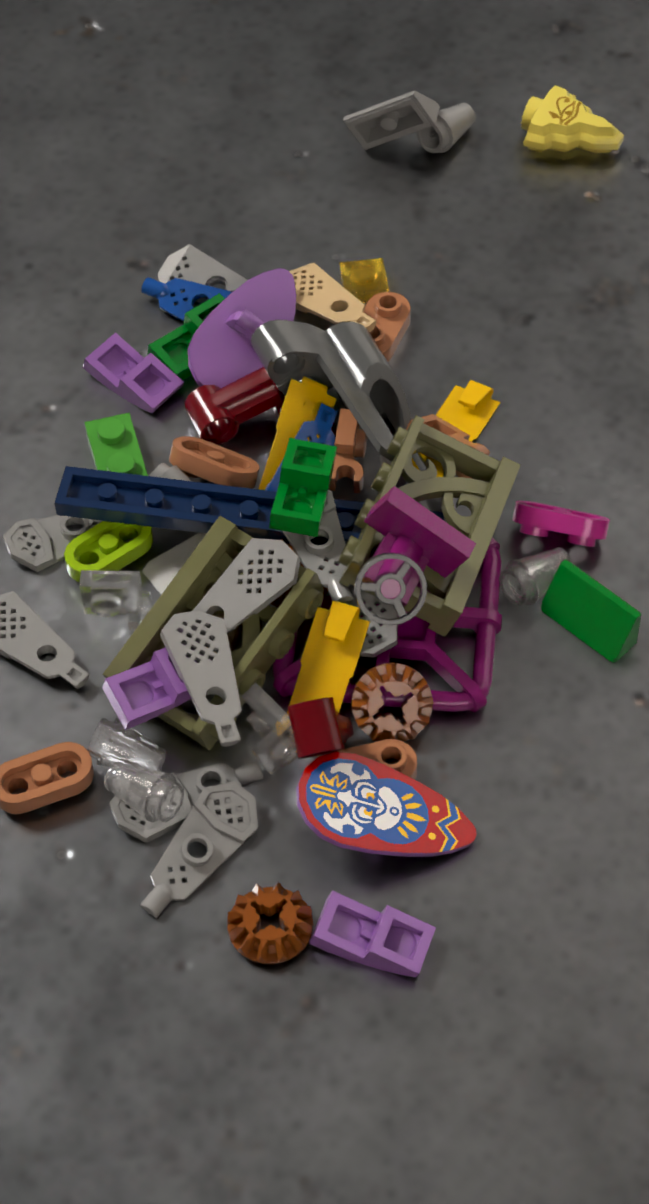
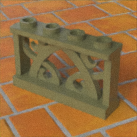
M416 415L407 430L400 426L398 427L386 453L394 456L390 465L383 462L371 485V489L378 492L375 501L366 499L354 524L362 528L358 538L352 535L349 537L339 557L338 563L346 566L339 583L347 587L349 584L354 586L360 568L370 559V552L379 547L384 535L376 532L377 530L365 523L364 520L371 507L392 487H396L400 475H402L409 484L398 489L417 502L441 498V509L447 523L476 543L469 559L446 578L426 566L423 572L428 591L424 605L415 616L428 622V629L445 637L464 610L521 465L504 456L501 461L490 457L424 424L425 419ZM421 452L439 461L443 467L444 477H436V467L428 458L425 461L426 470L416 469L412 463L413 454ZM456 470L471 478L455 477ZM453 498H458L456 508L464 505L470 509L471 515L467 517L459 515L454 508ZM416 586L407 605L404 607L406 612H409L417 603L420 587ZM365 591L377 597L373 591Z
M219 516L103 673L104 677L108 678L151 661L155 651L165 648L160 633L174 614L193 611L253 537L239 530L236 524ZM300 565L297 583L291 587L292 590L279 607L275 608L268 605L259 613L251 615L243 622L242 647L231 652L241 707L247 699L252 700L257 696L264 685L266 672L276 659H282L289 652L294 642V633L305 618L310 619L316 614L317 607H320L322 604L324 588L317 573L309 568L306 569ZM216 611L212 615L224 613V611ZM262 621L267 622V624H266V626L263 628V630H262ZM215 694L210 703L221 705L224 702L220 696ZM182 705L157 716L208 750H211L219 740L215 725L202 721L199 714L185 712Z

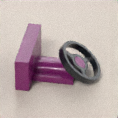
M395 486L392 487L371 507L364 520L365 523L380 532L384 537L374 556L360 568L356 576L354 593L357 604L367 617L383 625H398L409 621L421 610L426 599L427 582L423 573L426 566L446 578L469 559L476 543ZM420 580L419 599L415 606L406 613L404 607L407 605ZM361 591H373L382 602L393 604L399 617L386 619L372 614L363 603Z

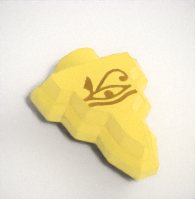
M556 85L547 93L544 99L532 96L526 104L522 116L521 128L527 131L523 144L529 150L543 152L546 149L567 152L580 148L593 153H610L612 150H618L624 139V134L605 118L592 114L590 107L576 100V96L568 93L566 89Z

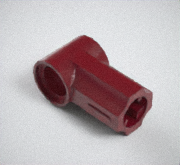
M262 367L222 388L216 385L198 387L187 396L185 409L199 438L220 446L234 438L239 430V424L283 402L265 368Z
M333 697L314 699L288 706L298 759L341 751L344 749L348 738L354 735L350 717H345L338 713Z

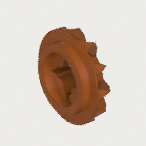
M385 663L373 667L359 679L352 694L351 705L358 727L373 741L396 739L404 742L415 739L423 728L429 724L434 703L430 687L419 672L404 664ZM381 686H384L387 692L390 691L394 697L402 694L405 696L412 692L411 695L406 697L407 700L401 704L402 715L405 719L403 722L398 717L395 718L391 712L383 715L380 713L374 717L379 712L378 709L384 705Z
M279 882L274 887L263 888L256 883L251 892L244 896L238 894L235 905L228 912L227 928L231 943L241 955L258 963L275 964L290 960L307 946L312 936L313 917L311 906H308L302 899L299 890L292 892L284 889ZM281 911L279 919L283 929L280 927L277 929L272 925L267 926L264 930L260 929L261 921L259 914L263 913L271 917L276 912L279 913Z

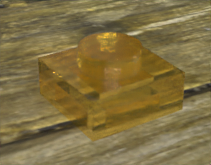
M383 258L339 262L341 285L363 304H367L369 299L378 293L389 292Z

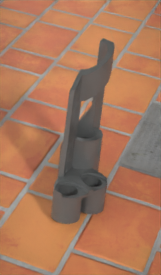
M271 320L258 327L252 334L251 346L280 392L286 396L291 378L301 382L303 376L328 386V390L333 387L345 408L351 411L379 453L380 464L382 465L385 462L390 465L394 456L386 452L393 435L383 419L388 417L397 431L399 426L407 429L411 416L404 390L370 332L362 324L353 321L340 322L329 327L326 331L308 323L289 320ZM421 453L413 454L412 458L421 471L426 470L425 460ZM400 475L396 484L397 488L409 484L402 475ZM441 498L418 502L430 511L442 512Z

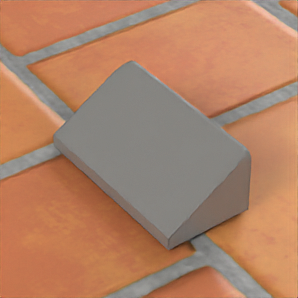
M412 91L344 117L343 122L361 146L367 150L436 125L440 106L431 98L417 91Z

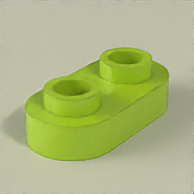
M108 521L98 523L74 538L66 546L64 557L68 574L72 579L83 584H94L105 580L149 551L153 543L152 527ZM126 539H133L129 542H124Z

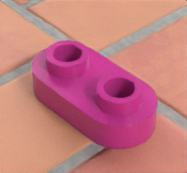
M516 501L512 521L521 524L520 532L539 537H548L549 530L568 534L567 542L588 547H595L596 539H606L610 519L603 516L530 501Z

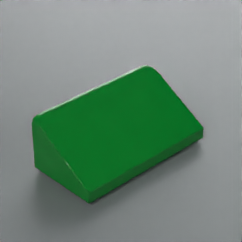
M566 559L562 561L543 598L541 611L608 661L617 662L637 643L641 612Z

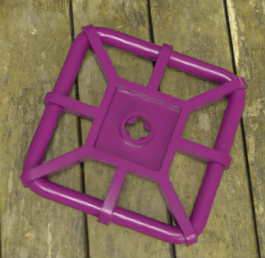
M493 537L481 564L479 608L464 607L461 616L453 625L454 628L473 629L476 632L472 679L436 644L437 633L428 629L429 623L416 616L407 622L398 624V644L376 656V666L390 663V658L426 661L456 691L431 690L434 703L432 710L450 712L470 710L477 712L487 704L486 698L492 685L496 634L502 628V615L498 612L502 562L499 552L500 544ZM331 596L323 597L320 608L330 609L333 601ZM298 629L294 633V642L289 652L282 659H276L273 663V687L283 697H292L302 666L301 658L293 663ZM348 683L342 703H352V694L356 684ZM381 686L384 705L378 710L385 711V706L401 707V704L407 700L406 697L411 695L412 692L405 696L402 694L394 697L390 691L387 692L384 686Z

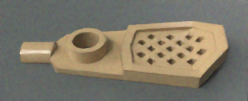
M314 262L289 271L295 282L297 310L304 313L310 312L332 324L353 321L362 324L369 332L375 328L376 320L364 313L365 304Z

